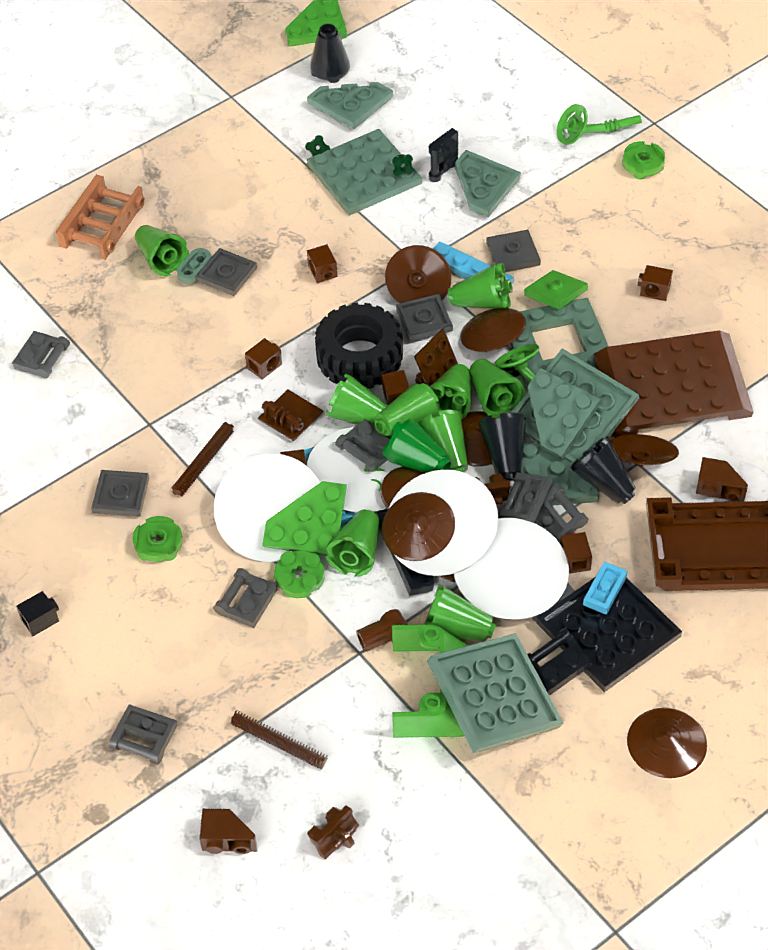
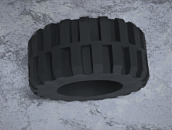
M357 302L352 303L350 306H346V304L339 306L338 310L333 309L330 311L328 317H323L316 329L315 346L318 367L321 369L322 374L327 378L329 377V380L335 384L340 381L346 382L347 379L344 375L349 374L364 387L370 389L376 384L382 385L381 374L398 371L401 366V361L403 360V333L400 323L394 318V315L389 311L384 312V308L378 305L376 307H373L371 303L358 305ZM353 341H368L376 345L365 351H350L343 348L344 345Z

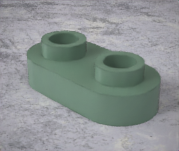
M197 248L191 251L177 268L178 280L183 284L195 283L197 281V274L211 259V253L204 248Z

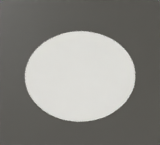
M354 427L335 431L315 445L308 457L307 467L312 470L320 482L347 484L343 510L358 512L366 509L375 512L387 509L382 501L381 491L379 492L380 485L371 479H376L382 484L385 476L393 469L401 467V465L387 460L379 467L385 471L365 472V464L345 449L341 450L335 446L338 437L342 434H347ZM353 442V444H354L355 446H357V447L360 448L362 451H364L366 454H368L370 457H372V455H370L368 452H366L365 450H363L361 447H359L357 444H355V443Z
M260 454L241 461L224 476L216 491L214 517L221 536L233 550L249 559L261 562H278L281 555L287 551L262 546L266 521L318 485L320 481L305 464L286 455Z
M456 470L428 472L408 482L396 494L389 508L403 496L416 492H427L445 500L451 507L455 517L453 537L446 548L436 556L422 561H409L395 555L402 564L413 571L432 576L457 573L477 562L486 553L494 540L498 526V511L494 498L482 482L467 473Z
M499 518L494 540L486 553L470 567L454 573V577L464 597L483 612L503 619H525L545 612L560 599L568 583L569 566L562 546L546 529L523 519Z

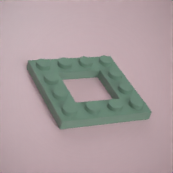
M588 298L573 300L560 310L551 306H544L519 311L526 319V326L523 333L510 344L512 350L524 345L536 344L532 332L573 324L584 352L573 354L574 356L596 368L593 359L594 353L609 347ZM538 351L534 357L527 361V367L536 375L540 368L545 370L554 358L543 360ZM523 377L526 387L528 388V385L530 383Z

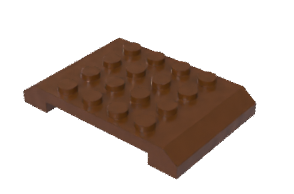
M717 330L609 346L594 353L593 359L597 370L639 394V400L613 432L614 438L621 435L638 434L639 429L728 416L729 420L752 417L753 415L752 405L729 333Z
M671 497L646 499L654 577L657 587L666 591L768 589V501L672 503Z

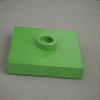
M552 270L526 287L524 294L526 297L560 310L587 291L588 283Z

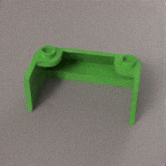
M392 625L393 652L440 651V653L468 646L436 625ZM441 688L440 693H428L420 699L419 712H392L393 738L464 736Z

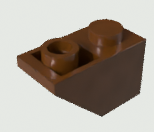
M702 457L696 494L726 499L732 502L745 501L748 484L733 467L724 460Z
M202 808L199 837L202 851L212 854H219L222 851H234L237 854L257 852L255 834L230 809Z

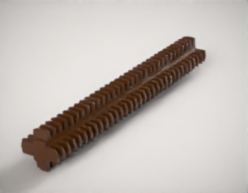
M224 422L202 451H200L177 482L171 487L174 495L183 497L184 492H187L186 490L190 488L189 486L195 482L196 478L202 473L201 471L205 469L204 467L210 463L209 461L213 459L214 455L218 453L219 449L234 432L232 424Z
M237 710L235 711L231 719L233 726L241 728V730L253 736L255 735V737L280 748V750L286 751V753L294 757L300 758V760L306 761V763L314 767L320 768V770L323 769L328 755L324 757L325 754L322 756V752L319 754V751H317L316 753V749L313 752V748L310 750V746L309 748H307L308 745L304 747L305 744L302 745V742L299 744V741L296 743V739L293 742V738L290 740V736L289 738H287L288 735L285 737V734L282 736V732L280 734L279 731L276 733V729L268 728V725L265 727V724L262 726V722L259 724L260 721H254V718L251 720V717L248 719V715L246 716V714H240V711L238 713Z

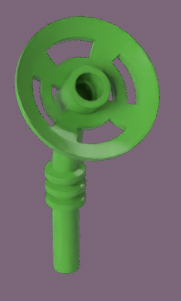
M574 104L568 107L561 115L557 125V138L562 144L570 145L575 143L583 133L605 131L609 133L610 130L614 132V129L618 131L619 128L640 124L642 119L641 115L620 120L615 118L613 121H604V123L587 124L588 115L585 107L580 104ZM564 129H567L570 135L567 139L564 135Z
M528 344L515 348L499 357L495 364L499 368L515 367V370H518L530 383L535 374L527 367V361L536 355L539 351V346L537 344Z

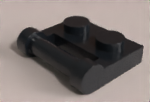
M454 128L445 132L428 146V152L431 155V170L429 171V180L431 182H439L441 175L454 168L455 162L458 160V131Z
M567 627L561 629L559 635L537 651L527 654L549 695L592 666V663ZM564 643H568L569 647L540 667L539 661Z

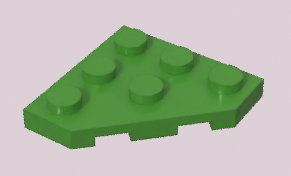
M313 0L285 28L289 47L315 43L318 31L324 24H333L340 38H347V30L338 0Z
M322 481L268 519L265 525L262 546L286 551H308L317 555L327 556L326 547L341 528L347 484Z

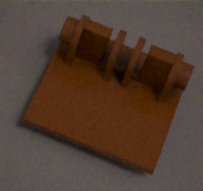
M444 328L414 356L420 370L416 374L415 382L431 386L448 369L458 364Z
M287 389L275 402L264 401L262 404L264 412L258 417V420L295 441L324 411Z

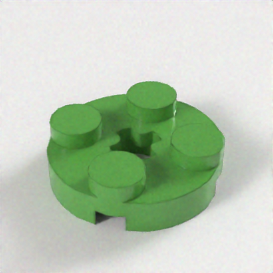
M645 141L629 144L625 148L622 158L624 168L629 173L634 174V177L637 179H644L646 176H652L661 172L664 169L665 153L657 144L651 143V145L644 144Z
M154 516L146 519V523L135 528L132 537L138 557L141 560L151 562L174 560L183 543L181 528L172 519L165 516ZM157 536H161V538L163 539L160 542L152 541V539H156Z
M308 551L284 552L274 569L277 587L279 586L285 595L292 598H306L312 595L311 592L317 588L319 590L324 582V567L316 553ZM303 571L306 574H302L301 578H296V574L293 573Z

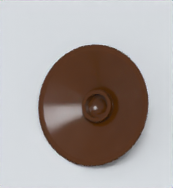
M412 245L402 248L391 257L385 271V282L389 293L398 303L439 294L441 300H443L451 286V271L447 261L439 252L427 246Z
M512 308L484 311L465 324L460 334L461 343L467 349L476 352H488L503 348L514 342L523 333L526 319L521 312Z
M484 411L468 412L466 417L461 420L467 464L469 466L492 465L479 429V421L488 416Z
M630 434L611 439L621 460L638 464L639 466L665 464L676 459L679 455V450L673 443L656 436Z
M427 492L411 493L398 499L385 514L382 524L383 540L388 549L401 559L409 561L427 560L442 552L451 541L455 530V517L451 507L441 497Z
M655 708L642 713L633 721L627 734L628 750L635 763L649 774L661 778H679L692 773L702 764L707 753V739L700 724L687 713L673 708Z

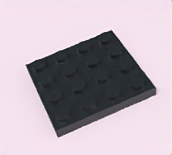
M627 577L607 615L583 605L584 598L595 579L593 578L536 618V624L551 639L559 635L561 629L567 627L592 663V666L584 672L603 692L609 690L682 637V630ZM567 642L560 646L563 651L569 647Z

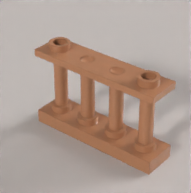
M96 174L56 230L59 247L67 249L72 241L78 240L98 246L101 259L106 260L110 252L114 251L117 242L139 209H142L144 206L145 197L143 196L142 187L137 186L132 195L107 189L104 176ZM108 197L126 202L122 209H118L99 202L102 198ZM97 211L115 216L116 218L111 224L89 218L92 212ZM86 225L107 232L103 238H99L79 231Z

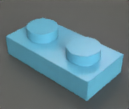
M604 561L584 598L583 605L607 615L627 577L628 571Z

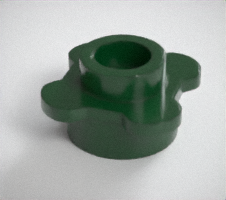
M321 135L315 136V139L307 142L305 145L306 150L311 152L312 157L330 150V146L325 144Z
M400 154L392 159L395 176L413 173V157L410 154Z

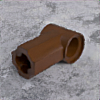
M389 610L382 615L379 621L356 630V635L363 650L367 652L389 641L393 643L392 625H408L400 610Z

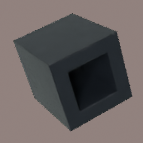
M43 591L16 606L21 621L32 636L59 622L57 615L59 607L53 597L48 599Z

